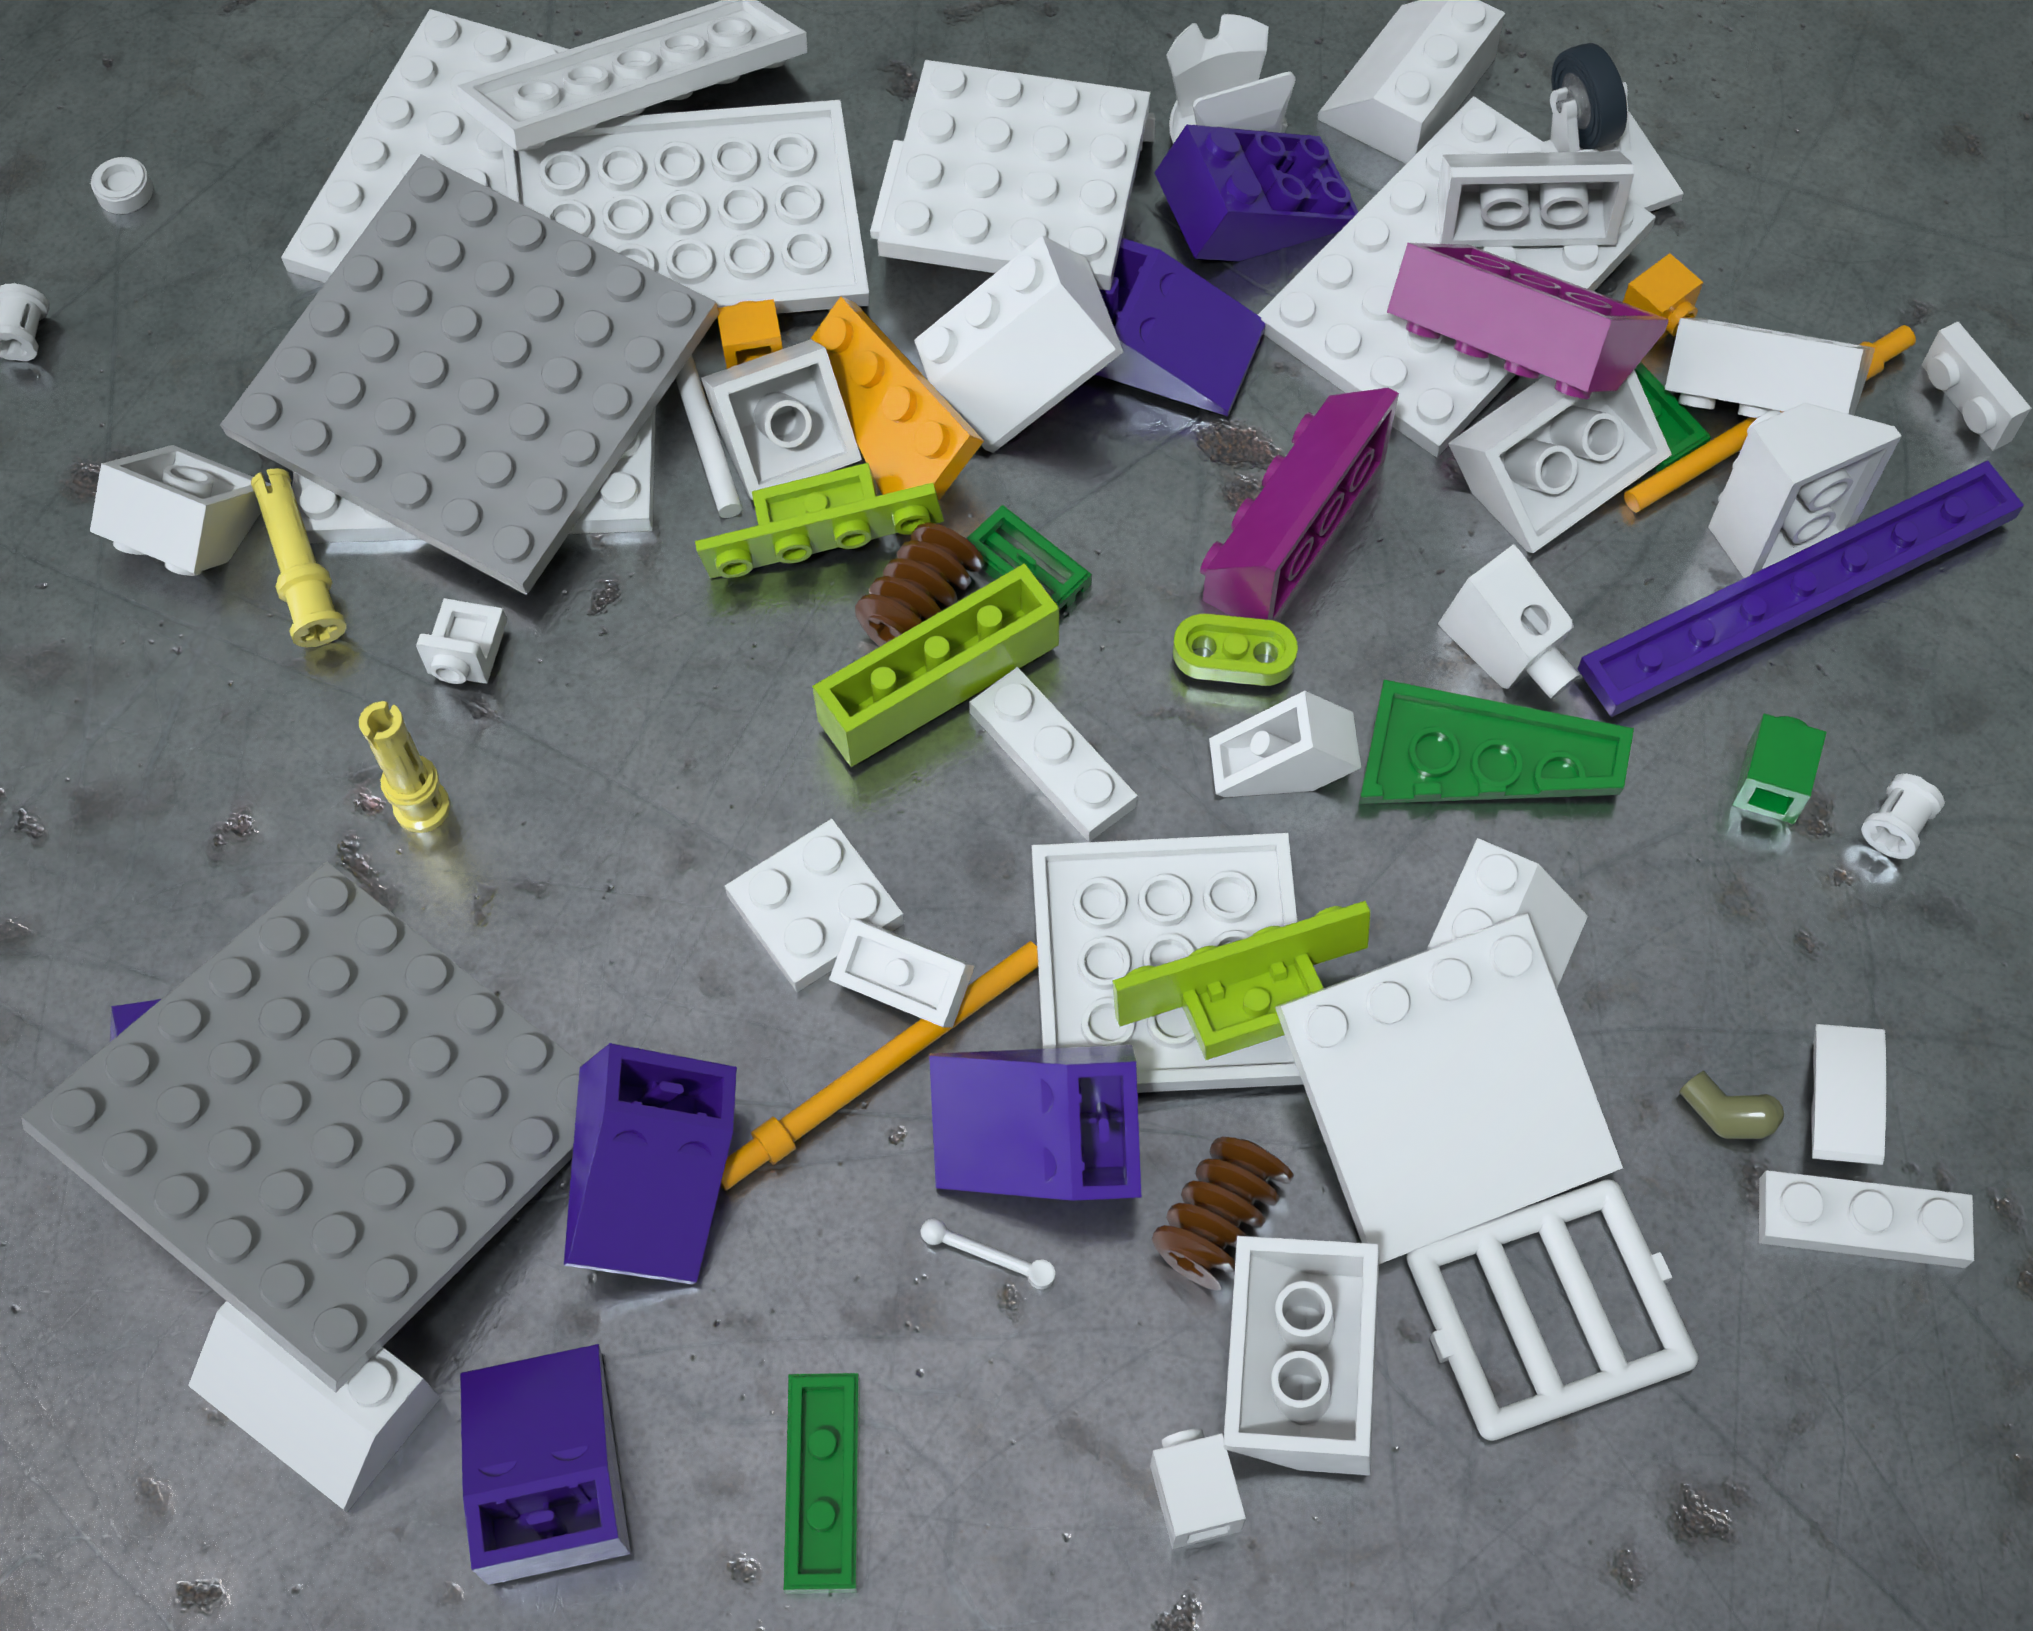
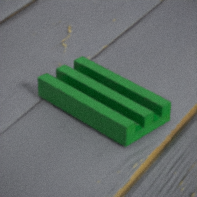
M1001 505L966 538L983 556L985 564L981 569L995 580L1014 570V568L986 547L983 542L1015 568L1025 563L1046 592L1051 595L1050 597L1059 607V610L1063 606L1068 608L1075 601V594L1079 590L1084 593L1092 584V574L1004 505ZM999 527L1067 579L1064 584L1060 583L1037 565L1035 559L1022 549L1014 547L995 531Z

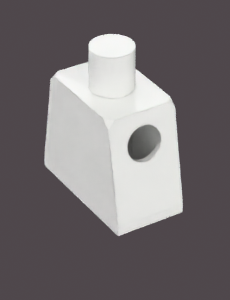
M1514 544L1467 579L1438 623L1502 688L1510 689L1529 674L1548 697L1553 699L1580 676L1557 649L1573 630V621Z

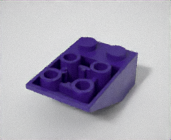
M1186 124L1154 172L1195 259L1226 261L1250 259L1340 232L1359 212L1351 197L1350 190L1344 184L1329 154V150L1320 136Z
M1121 238L1111 290L1099 289L1123 353L1097 372L1096 375L1228 416L1265 330V323L1261 320L1262 317L1162 250Z
M612 1043L606 1045L580 1066L564 1266L686 1284L697 1282L733 1135L736 1066Z
M1132 1045L929 1054L936 1188L1071 1201L1142 1198L1137 1067Z
M595 1344L460 1373L462 1489L472 1571L485 1583L491 1585L631 1554L600 1345Z

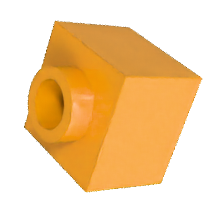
M1669 253L1628 284L1623 303L1669 319L1665 332L1658 339L1660 341L1669 333L1672 336H1676L1680 318L1696 317L1698 309L1695 307L1703 281Z
M774 299L757 302L742 301L732 306L718 308L719 315L717 318L727 369L783 349Z

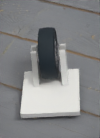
M1594 43L1581 44L1560 53L1554 61L1551 75L1552 93L1550 105L1553 112L1550 140L1544 141V143L1558 152H1577L1585 149L1599 152L1620 151L1634 166V177L1628 198L1649 212L1682 201L1683 191L1631 113L1628 112L1626 82L1622 83L1620 74L1608 53Z

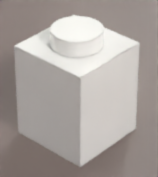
M1202 1429L1181 1431L1162 1439L1163 1448L1153 1450L1150 1467L1172 1549L1242 1531L1246 1517L1228 1452L1223 1447L1224 1438L1222 1433L1204 1437Z

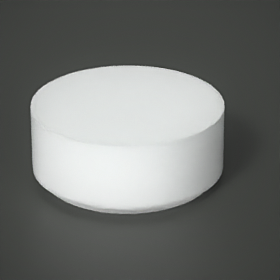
M117 157L107 160L94 171L91 178V187L99 204L103 209L114 214H128L139 210L147 204L153 193V184L144 165L138 160L129 157Z

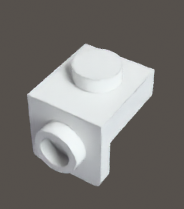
M444 598L432 635L420 634L416 644L427 673L432 674L439 680L452 684H462L466 680L487 684L507 623L503 608Z

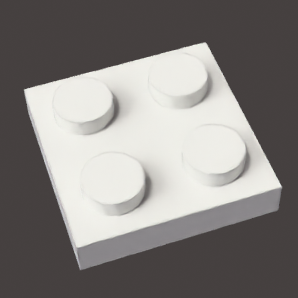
M833 819L828 820L725 885L727 897L797 993L833 970L851 919L863 920L890 932L904 924L902 911Z

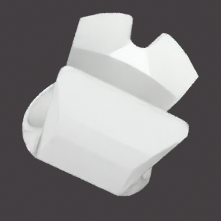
M1224 14L1221 17L1219 33L1214 38H1204L1197 23H1192L1174 40L1166 54L1177 99L1169 120L1170 136L1173 144L1186 124L1278 133L1286 132L1288 125L1285 113L1296 79L1292 72H1284L1259 80L1267 52L1268 26L1249 17Z

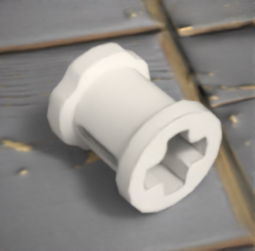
M16 283L0 286V357L4 359L29 361L37 355L39 348L35 340L39 321L47 316L50 305L49 300L36 289Z
M1906 773L1895 776L1886 789L1888 798L1878 813L1868 816L1861 828L1863 837L1873 848L1889 857L1897 859H1908L1916 853L1920 845L1918 835L1928 819H1934L1945 804L1943 795L1937 787L1919 776Z

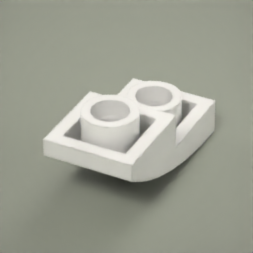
M1816 1024L1813 1040L1812 1158L1883 1165L1886 1130L1885 1030Z

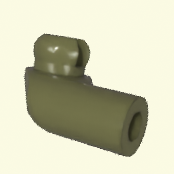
M1705 1071L1694 1076L1679 1091L1718 1136L1725 1139H1762L1775 1133L1784 1118L1783 1106L1774 1096L1768 1094L1726 1096Z

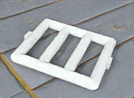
M1605 1179L1535 1203L1407 1253V1263L1436 1329L1429 1337L1440 1363L1449 1361L1480 1435L1486 1440L1495 1441L1680 1375L1691 1371L1698 1363L1697 1351L1666 1286V1283L1671 1280L1672 1275L1661 1252L1651 1254L1620 1185L1614 1180ZM1600 1210L1664 1347V1350L1627 1362L1565 1224V1222ZM1539 1232L1601 1370L1599 1373L1566 1385L1562 1383L1502 1244ZM1476 1254L1537 1393L1535 1396L1499 1408L1439 1268V1266Z

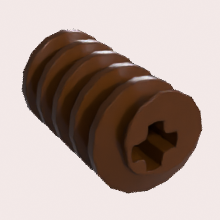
M928 522L918 525L911 534V541L905 542L897 552V559L890 560L883 570V576L875 579L869 588V594L862 596L855 605V614L861 627L880 647L942 611L938 605L950 607L957 601L956 592L953 588L957 590H965L971 582L967 571L979 572L985 564L983 556L971 542L950 528Z
M1223 1136L1215 1139L1211 1144L1209 1152L1212 1159L1202 1160L1198 1164L1195 1172L1198 1181L1193 1180L1186 1183L1183 1187L1181 1197L1184 1203L1174 1204L1168 1210L1166 1218L1170 1226L1163 1225L1158 1227L1152 1237L1156 1250L1175 1271L1189 1280L1212 1290H1222L1220 1283L1210 1273L1213 1267L1231 1273L1235 1271V1261L1224 1249L1227 1245L1236 1248L1237 1236H1247L1239 1228L1240 1224L1245 1223L1256 1228H1262L1265 1223V1217L1253 1205L1255 1201L1270 1206L1277 1205L1280 1196L1267 1183L1269 1179L1283 1184H1290L1294 1177V1174L1286 1164L1259 1145L1245 1139Z

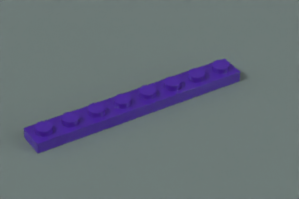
M1987 460L1583 656L1577 669L1606 711L1613 717L2016 519L2024 504Z

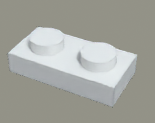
M1959 322L1939 330L1922 363V367L1927 371L1930 381L1936 388L1942 390L1963 415L1967 426L1973 432L1979 434L1992 451L2012 442L2031 407Z
M851 919L829 980L941 1027L953 1028L975 965L863 920Z

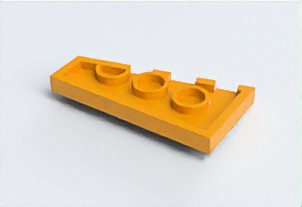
M840 296L810 339L826 348L856 443L866 463H869L875 482L882 495L934 483L938 500H940L984 440L855 302Z

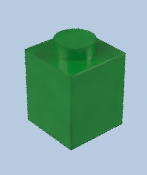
M1764 713L1748 742L1732 806L1795 824L1811 797L1827 732L1809 727L1805 722L1794 717H1775Z

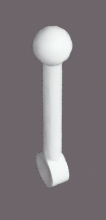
M928 1219L921 1226V1237L930 1245H937L943 1242L1028 1277V1282L1036 1289H1047L1054 1282L1055 1269L1047 1260L1041 1259L1033 1263L1027 1262L949 1231L940 1219Z

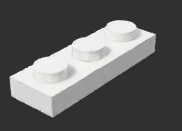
M1018 667L969 701L970 714L1087 842H1091L1137 807L1138 795Z
M1766 1170L1759 1178V1244L1967 1268L1974 1261L1973 1199L1970 1194Z

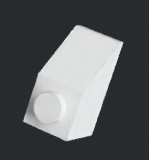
M1303 691L1209 738L1215 792L1222 797L1314 791L1361 769L1353 712L1307 691Z

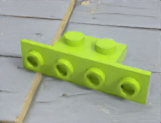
M864 463L752 491L758 521L757 526L696 540L695 545L710 579L720 576L735 578L746 575L753 568L777 562L797 563L809 558L814 553L838 547L854 549L867 544L871 539L895 533L909 535L920 524L927 522L936 524L944 522L934 483L877 496L869 463Z
M1366 901L1346 907H1329L1320 911L1314 917L1283 927H1265L1254 933L1251 937L1219 947L1205 946L1197 949L1188 957L1159 966L1147 965L1136 968L1126 976L1112 980L1115 1017L1119 1027L1183 1007L1205 1060L1284 1036L1285 1034L1275 1007L1324 989L1313 965L1368 948L1370 909Z

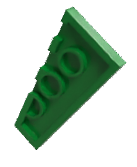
M1384 679L1359 804L1620 795L1625 786L1634 728Z

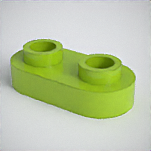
M1196 614L1186 618L1177 627L1173 642L1174 661L1178 668L1186 675L1202 680L1260 686L1275 685L1287 679L1295 667L1298 651L1297 640L1292 631L1277 621L1216 614ZM1198 648H1207L1213 652V655L1202 657L1196 655L1193 651ZM1260 654H1267L1273 657L1275 661L1272 663H1261L1255 657Z

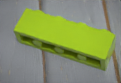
M1024 563L813 685L818 722L850 767H853L994 684L1016 667L1021 668L1059 645V607Z

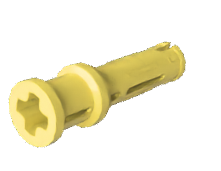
M279 468L268 469L266 471L271 486H266L261 472L252 478L251 486L256 494L281 572L275 587L279 599L287 602L293 624L289 631L293 643L298 646L317 647L325 645L342 636L347 626L343 615L335 611L329 594L333 584L329 571L315 561L290 484L289 472Z
M388 702L372 703L362 711L359 718V728L366 740H368L370 748L381 770H383L380 779L381 790L388 802L392 804L393 814L400 826L416 833L432 831L441 826L447 819L451 808L449 795L440 784L437 769L430 760L420 756L398 707L393 704L389 710Z

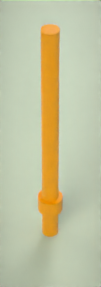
M1902 325L1873 343L1864 341L1859 344L1875 348L1866 381L1882 372L1885 362L1915 345L1916 337L1910 327ZM1747 418L1626 491L1624 499L1627 506L1637 513L1740 451L1748 435L1747 430L1757 418Z
M1032 941L1026 943L967 986L953 1028L1038 967L1037 946ZM921 1018L780 1120L772 1116L751 1131L752 1140L727 1157L720 1186L727 1191L767 1161L775 1165L796 1149L795 1141L953 1028L941 1027Z

